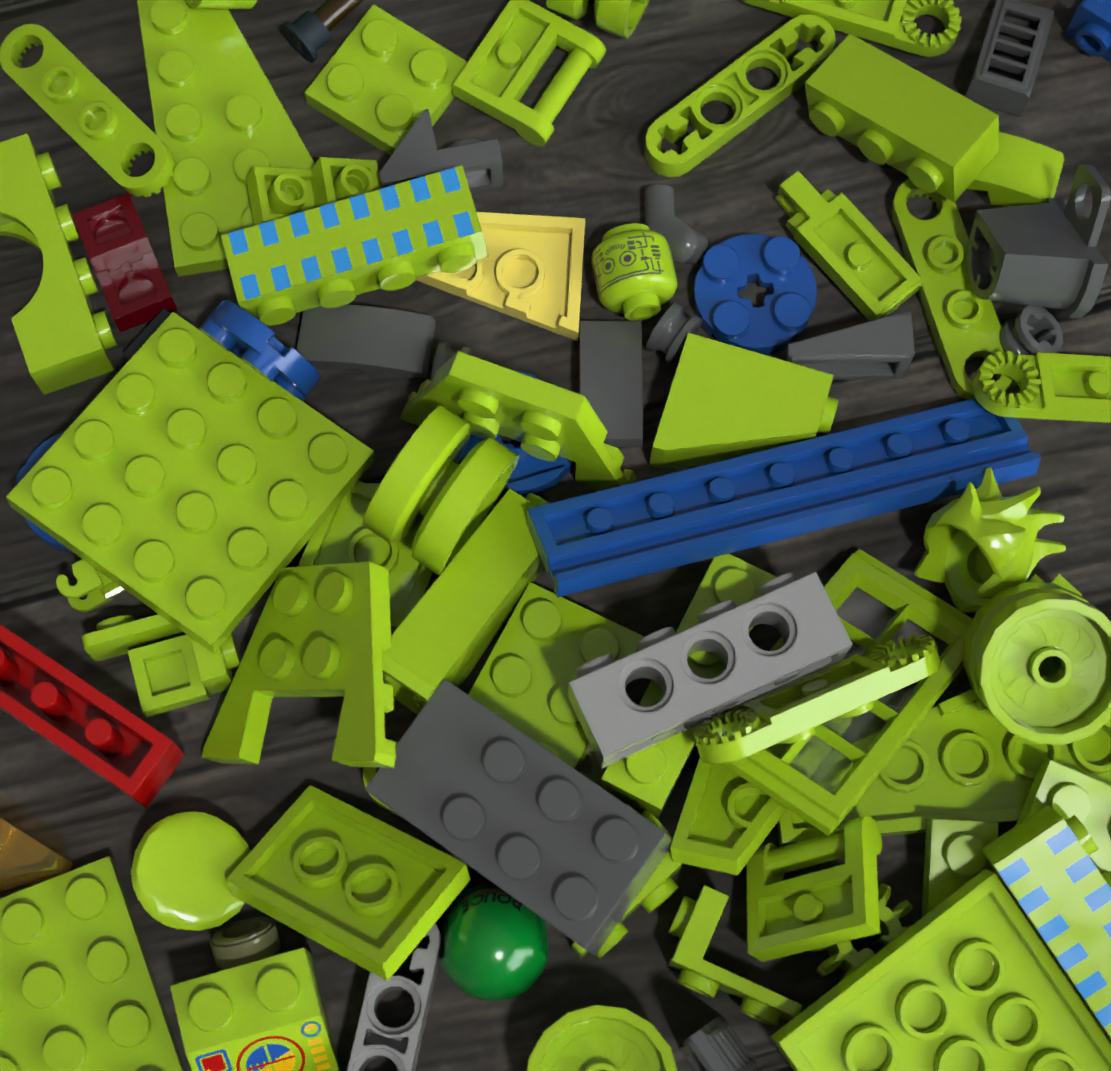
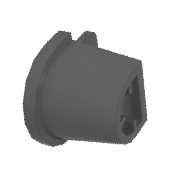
M1080 164L1078 166L1067 205L1061 198H1047L1046 202L1042 204L976 211L967 250V269L972 289L980 299L1044 307L1055 318H1082L1093 308L1108 268V262L1096 246L1110 204L1111 191L1109 185L1092 164ZM1089 187L1092 194V210L1087 219L1084 211V197Z

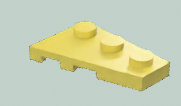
M477 212L489 257L477 260L472 267L461 272L445 273L438 271L416 278L417 281L578 341L585 218Z

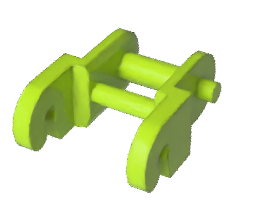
M83 559L72 564L73 575L77 579L76 585L70 586L69 579L65 575H59L56 579L58 590L63 596L67 597L68 603L78 612H90L114 600V596L126 591ZM88 594V596H87L86 599H84V600H81V599H80L81 597H83V596H85V595Z

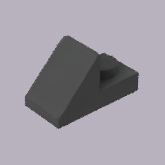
M425 109L379 172L381 186L385 188L463 165L471 193L503 187V160L498 139L482 141L476 138H468L453 143L449 148L437 150L429 109Z

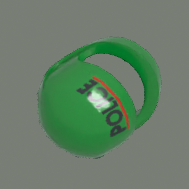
M493 882L471 887L453 901L447 910L442 925L440 964L449 979L463 993L478 1000L493 1002L512 999L527 991L541 975L549 960L547 931L543 918Z

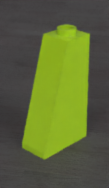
M509 489L391 635L392 648L386 651L382 650L383 683L393 686V698L418 715L444 678L456 687H461L516 608L529 582L533 583L544 568L527 526V511L529 508L550 504L549 502L532 493H528L524 498L512 489Z

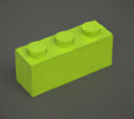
M849 34L805 82L809 118L821 132L832 137L837 135L859 147L861 152L871 161L877 164L887 163L906 174L919 189L928 193L937 192L954 203L999 152V115L852 34Z

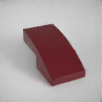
M129 193L72 214L88 258L97 275L120 333L152 321L163 308L170 313L177 311L173 297Z

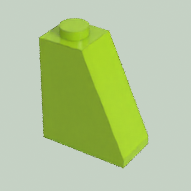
M688 333L654 439L649 466L663 470L712 464L813 439L817 432L829 435L839 403V399L828 396L834 375Z

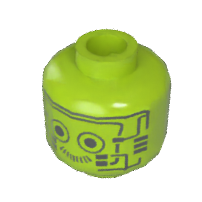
M632 223L615 227L603 235L602 242L593 251L591 264L598 297L602 305L609 311L624 313L625 318L632 321L649 319L660 313L661 305L666 303L675 294L678 281L670 245L663 235L650 230L647 225Z

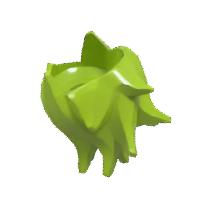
M992 467L986 468L982 483L977 489H975L972 482H969L960 498L951 501L932 514L924 532L923 539L926 550L913 574L921 579L945 583L950 598L957 609L962 613L976 614L998 592L1025 583L1040 559L1050 554L1066 551V546L1060 542L1036 538L1038 531L1045 525L1064 522V515L1058 512L1040 510V508L1030 509L1041 493L1039 486L1021 494L1003 497L995 480Z

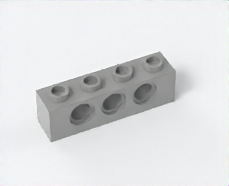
M793 572L781 575L758 589L759 598L738 607L734 600L718 603L699 614L697 618L700 624L678 634L675 633L673 627L663 628L641 639L636 644L639 649L636 653L616 662L611 654L603 655L576 669L575 673L578 679L569 682L568 698L601 769L702 724L705 720L713 719V716L724 714V712L735 709L747 701L842 660L853 644L817 573L814 572L799 580L796 579ZM758 624H768L775 627L782 635L783 647L774 651H765L758 648L750 639L749 629ZM697 651L711 652L722 662L723 673L712 679L698 677L689 668L687 658ZM648 678L659 685L662 690L663 699L650 707L638 706L628 698L625 687L635 679Z

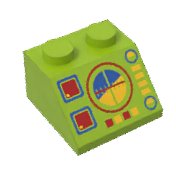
M300 948L170 986L185 1054L192 1071H342L313 954L306 948Z

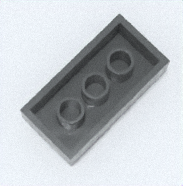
M445 678L395 746L396 759L394 768L380 767L364 789L594 956L597 955L669 851L672 843L667 833Z

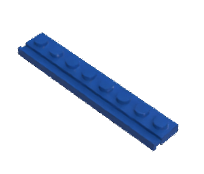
M975 398L529 508L527 511V526L546 572L552 577L554 591L558 598L962 494L965 492L969 482H972L975 489H977L982 483L986 468L992 467L997 484L1036 475L1041 456L1037 451L1032 452L1027 445L1029 437L1017 418L994 415L984 409Z

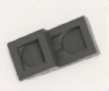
M348 304L337 308L319 306L303 311L296 351L310 362L316 370H362L371 379L427 378L436 320L430 315L390 308Z
M580 321L579 394L586 397L608 431L604 443L614 447H642L643 369L641 321Z

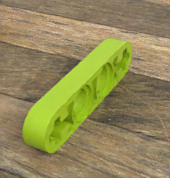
M813 14L799 15L791 19L656 119L648 128L645 137V161L650 169L658 175L668 178L679 177L689 172L805 85L810 76L833 52L836 38L835 31L830 23L824 18ZM798 38L805 43L811 42L813 39L819 42L816 53L809 47L804 48L793 57L792 66L790 67L787 59L794 54ZM756 67L769 68L776 73L779 83L770 90H759L749 84L746 74ZM710 101H722L732 108L734 117L724 124L710 123L701 114V108ZM689 120L693 132L683 140L681 154L678 155L672 149L663 154L660 151L662 139L665 138L670 143L680 140L687 134Z

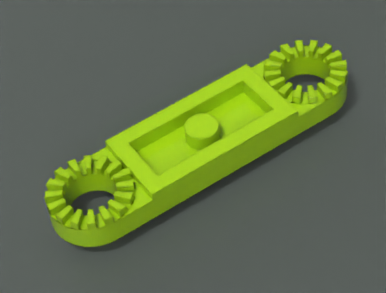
M742 0L747 4L793 18L804 14L817 15L828 21L834 30L925 57L944 54L954 45L961 28L962 19L959 15V8H955L952 0ZM921 15H933L943 22L946 30L943 31V34L938 33L937 37L934 34L926 37L927 33L924 32L922 35L920 34L921 30L919 28L916 29L917 25L914 23V20Z
M37 24L22 25L7 35L0 48V64L3 70L121 187L136 197L143 195L146 198L150 197L154 192L156 194L160 193L163 186L167 188L169 178L174 177L173 167H176L173 160L174 155L169 147L46 28ZM31 44L43 46V54L35 65L28 68H20L22 66L19 60L23 59L20 54L27 52L25 50L26 47L31 49ZM149 150L155 154L154 164L146 174L139 177L129 175L131 171L128 167H132L130 161L131 159L135 161L134 155L140 156L142 155L141 151L148 153Z
M908 179L899 186L894 196L890 210L893 218L892 222L896 226L901 240V248L906 262L922 278L923 284L917 293L939 356H942L951 381L950 386L952 389H955L958 397H963L966 401L975 399L972 381L966 374L965 364L968 360L972 361L974 358L978 360L982 357L985 360L986 357L994 355L997 351H1002V354L1006 353L1000 341L1001 326L992 301L980 299L974 293L970 284L967 269L969 238L956 202H952L937 192H925ZM915 195H918V197L926 195V199L931 197V202L937 203L938 215L930 220L918 219L910 214L906 203L910 197L913 199ZM997 374L998 380L993 386L996 387L998 385L1000 388L998 392L1003 390L1006 392L1013 379L1007 375Z
M1008 350L1005 354H1002V351H997L994 355L986 357L972 381L973 393L978 403L984 409L997 416L1111 423V356L1037 352L1035 355H1021L1019 353L1013 354L1012 351ZM995 374L1011 377L1018 384L1020 393H1017L1015 396L1013 393H1009L1008 396H1005L1006 392L1004 390L1000 393L998 392L1000 389L998 385L996 387L993 386L995 381L994 379L991 380V378Z
M915 634L910 635L907 642H905L904 636L898 637L899 644L892 640L886 641V645L880 644L867 657L856 654L742 704L743 710H736L733 715L731 711L724 712V719L716 715L712 717L713 721H703L702 725H698L693 731L701 760L709 764L736 761L776 743L791 744L805 740L816 732L815 726L833 718H850L870 711L874 707V700L920 681L939 670L941 661L934 638L932 639L930 635L926 637L925 634L916 637Z

